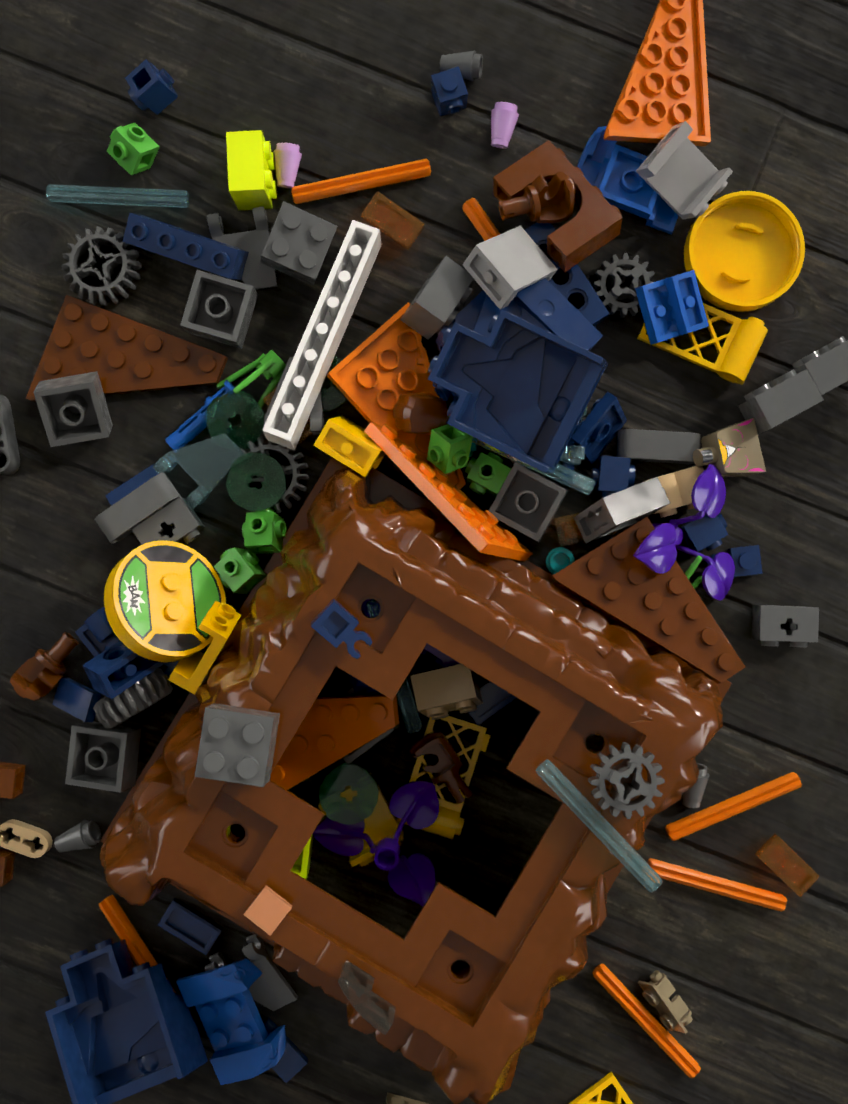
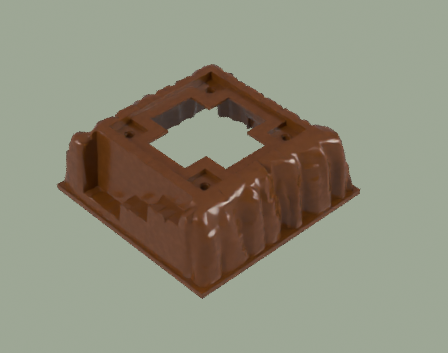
M332 457L286 532V536L283 537L281 553H274L263 570L267 576L251 590L238 612L241 614L240 619L195 695L189 693L137 779L135 786L132 787L100 842L104 843L100 852L101 865L104 867L108 886L115 893L126 899L130 905L144 906L166 886L171 884L252 934L260 936L262 940L274 946V963L288 972H295L298 977L311 986H320L325 994L347 1005L348 1026L366 1035L374 1034L378 1044L393 1053L397 1050L400 1051L405 1058L418 1068L431 1072L434 1081L454 1104H460L467 1097L476 1104H487L497 1094L510 1089L521 1049L534 1042L538 1025L543 1019L544 1008L550 1002V989L562 981L574 978L584 968L588 959L586 936L601 928L606 919L607 893L632 851H638L644 846L646 841L644 831L652 817L679 801L682 793L688 791L696 784L699 769L695 757L701 753L717 731L723 727V714L720 705L732 683L728 680L719 684L712 681L701 671L691 668L687 665L688 663L665 652L649 642L646 637L636 634L625 624L594 608L591 603L581 600L562 585L554 583L550 578L551 574L528 560L523 562L480 553L433 503L373 467L368 475L364 477ZM332 599H335L358 619L359 624L354 630L364 631L372 639L370 646L363 640L355 642L354 648L361 655L359 659L349 654L347 644L344 641L335 648L311 627V622ZM367 599H375L379 602L381 610L378 616L368 617L364 614L362 607ZM426 644H429L540 711L506 769L561 801L562 804L495 916L438 882L403 939L291 871L325 813L272 781H269L264 787L195 777L205 707L216 703L280 713L272 773L336 666L393 700ZM591 734H599L601 737L600 745L595 749H588L585 745L587 737ZM622 742H626L630 745L632 751L633 747L638 744L643 747V754L649 751L655 756L651 763H659L663 768L656 773V775L665 779V783L657 785V789L663 795L662 797L653 796L651 800L656 807L652 809L645 805L643 807L644 816L642 817L635 810L632 811L631 819H626L622 811H620L617 817H614L610 813V806L603 810L598 805L601 798H594L591 794V791L597 788V786L591 785L588 782L589 777L596 776V772L590 766L591 764L600 765L602 762L597 755L599 752L605 756L610 754L609 745H613L619 751L621 750ZM623 759L615 762L612 767L622 763ZM641 764V767H643L641 771L642 778L647 781L646 769ZM630 776L628 778L622 777L620 782L622 784L631 783L632 778ZM605 780L606 791L611 797L612 785L608 780ZM640 795L631 798L630 801L635 800ZM230 825H241L245 830V836H234L230 830ZM265 885L292 905L291 910L271 936L244 916L247 908ZM456 960H465L468 963V966L463 970H456L451 965ZM343 971L359 995L385 1017L383 1031L370 1023L350 1002L340 985Z

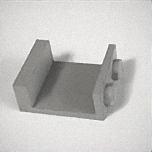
M686 121L674 125L636 170L646 183L682 219L698 218L709 207L707 202L713 195L719 194L727 186L728 182L726 180L733 172L730 168L718 170L687 138L693 131V128Z
M521 225L477 244L462 264L500 310L507 307L520 290L544 278L549 281L558 270Z

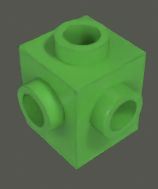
M132 123L123 127L119 126L112 132L107 152L130 175H134L151 168L160 146L136 123Z
M449 424L432 429L427 460L445 474L466 467L469 461L473 436Z
M481 452L477 459L471 458L464 472L468 474L466 482L470 484L469 488L482 496L487 493L496 498L511 468L502 464L504 460L491 452L488 455ZM488 472L490 476H484L482 473Z
M259 508L257 512H247L246 520L242 525L244 547L255 554L281 553L283 537L286 536L284 519L270 508L265 511V508Z
M230 548L220 556L221 560L214 566L220 574L219 577L222 584L231 589L233 593L247 594L267 576L258 565L259 558L249 549Z

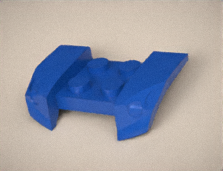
M607 126L598 127L589 138L576 167L581 169L586 180L592 186H597L600 189L603 197L611 206L614 205L618 209L647 219L645 225L672 235L679 215L636 172L648 156L616 144L617 141L604 140V132Z
M242 959L222 967L179 978L176 981L186 1006L196 1007L215 1051L210 1061L220 1085L258 1076L277 1065L286 1049L285 1025L276 1028L268 1034L249 988L263 973L248 959Z

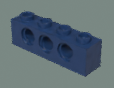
M129 213L123 238L125 243L236 280L242 279L249 254L248 251L134 213Z
M537 222L525 231L541 250L547 251V236L554 232L555 228L551 223ZM551 258L550 261L558 269L555 274L563 275L566 283L558 285L554 283L552 278L549 282L567 300L577 298L582 305L577 310L593 326L604 321L609 312L578 264L564 273Z
M119 641L82 666L94 690L112 700L166 662H158L141 657Z

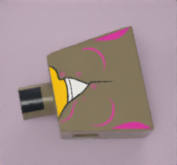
M754 418L730 425L702 437L701 443L703 448L696 449L693 452V461L696 466L707 465L708 467L709 464H713L720 471L722 477H747L766 472Z

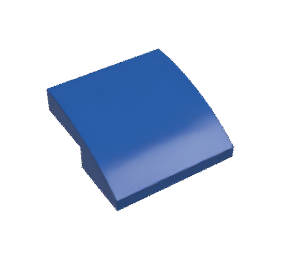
M694 270L635 288L650 345L709 326Z

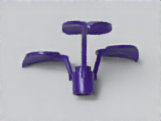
M709 464L707 469L699 475L692 489V503L699 512L685 518L671 519L669 523H652L655 529L645 538L633 556L644 563L651 571L659 574H664L671 569L677 557V550L694 557L701 556L702 560L706 561L709 565L702 573L703 587L710 597L721 601L729 592L734 579L735 565L732 557L728 553L719 552L712 559L709 556L680 545L683 540V531L678 527L680 524L702 519L705 514L709 518H715L723 508L726 498L725 482L717 467Z
M412 781L402 785L394 792L390 800L389 810L392 815L401 820L394 837L384 838L377 845L373 843L368 834L363 833L365 828L363 818L355 811L349 809L334 811L316 827L313 832L315 839L328 850L342 856H355L361 853L364 847L363 839L366 840L370 847V852L375 854L374 860L377 867L382 870H389L388 882L390 887L400 896L412 900L422 907L424 906L435 886L434 865L427 856L421 853H415L408 859L405 855L399 856L400 845L398 841L406 822L414 829H424L431 826L437 819L439 800L433 783L428 781Z

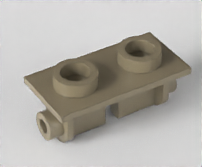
M656 970L651 973L650 982L639 980L638 984L644 991L643 997L651 1006L657 1009L661 1015L659 1017L661 1023L670 1031L674 1030L686 1034L688 1031L684 1026L692 1022V1012L680 995H675L672 1000L669 999L676 990L667 976Z

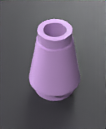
M508 102L495 103L494 109L491 110V146L501 149L508 148L519 117L517 105Z
M277 143L276 150L273 152L278 187H294L302 156L299 152V145Z

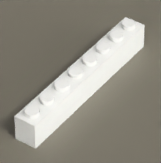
M352 220L262 430L268 441L292 450L296 449L381 248L380 229Z

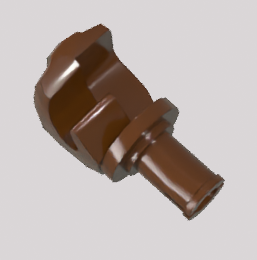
M557 172L547 184L542 174H540L531 185L524 188L523 196L499 201V212L502 220L527 214L531 221H537L538 223H557L568 220L572 216L574 209L575 186L573 179L564 172Z
M405 393L400 395L393 409L396 427L408 433H429L432 429L447 425L450 418L447 416L449 408H447L446 401L437 396L424 393Z
M64 632L49 651L38 649L35 656L22 664L10 679V683L17 695L32 701L44 698L65 673L66 668L63 661L79 642L72 635Z
M431 732L412 744L409 752L414 758L425 754L435 755V762L423 765L422 768L425 772L436 773L431 778L433 783H444L457 804L465 801L459 789L467 798L473 794L458 773L463 763L443 733Z

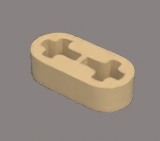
M14 819L7 820L0 825V846L30 858H38L52 847V836L44 829ZM13 828L12 833L19 837L9 840L8 834L5 831ZM39 837L40 844L43 846L36 850L35 843L31 841Z

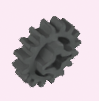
M624 253L621 260H619L615 254L610 259L611 264L603 261L601 264L602 270H597L594 275L599 280L594 281L592 287L599 289L597 295L603 300L605 307L609 306L611 308L609 313L611 316L616 310L620 311L621 318L626 316L627 311H630L631 315L635 316L638 313V307L640 308L635 290L638 287V279H641L642 286L653 283L650 279L654 276V271L647 272L645 269L649 263L646 261L639 264L638 255L633 260H629L628 253ZM606 278H608L607 281H608V283L610 284V292H609V293L607 292V289H606ZM627 282L629 284L628 287L620 288V284ZM617 300H626L628 303H620Z
M622 742L621 750L619 751L613 745H609L610 754L605 756L599 752L597 755L602 762L600 765L591 764L590 766L596 772V776L589 777L588 782L591 785L597 786V788L591 791V794L594 798H601L598 805L603 810L610 806V813L614 817H617L620 811H622L626 819H631L632 811L634 810L642 817L644 816L643 807L645 805L652 809L656 807L651 800L653 796L662 797L663 795L657 789V785L665 783V779L656 775L663 768L659 763H651L655 756L649 751L643 754V747L638 744L633 747L632 751L630 745L626 742ZM623 759L622 763L612 767L615 762ZM641 764L646 769L647 781L642 778L641 771L643 767H641ZM630 776L632 778L631 783L622 784L620 782L622 777L628 778ZM605 780H608L612 785L611 797L606 791ZM640 795L635 800L630 801L631 798Z

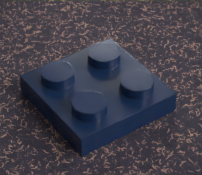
M607 391L602 399H598L593 404L591 413L587 418L578 423L571 437L583 460L591 465L615 437L617 431L627 422L617 397Z

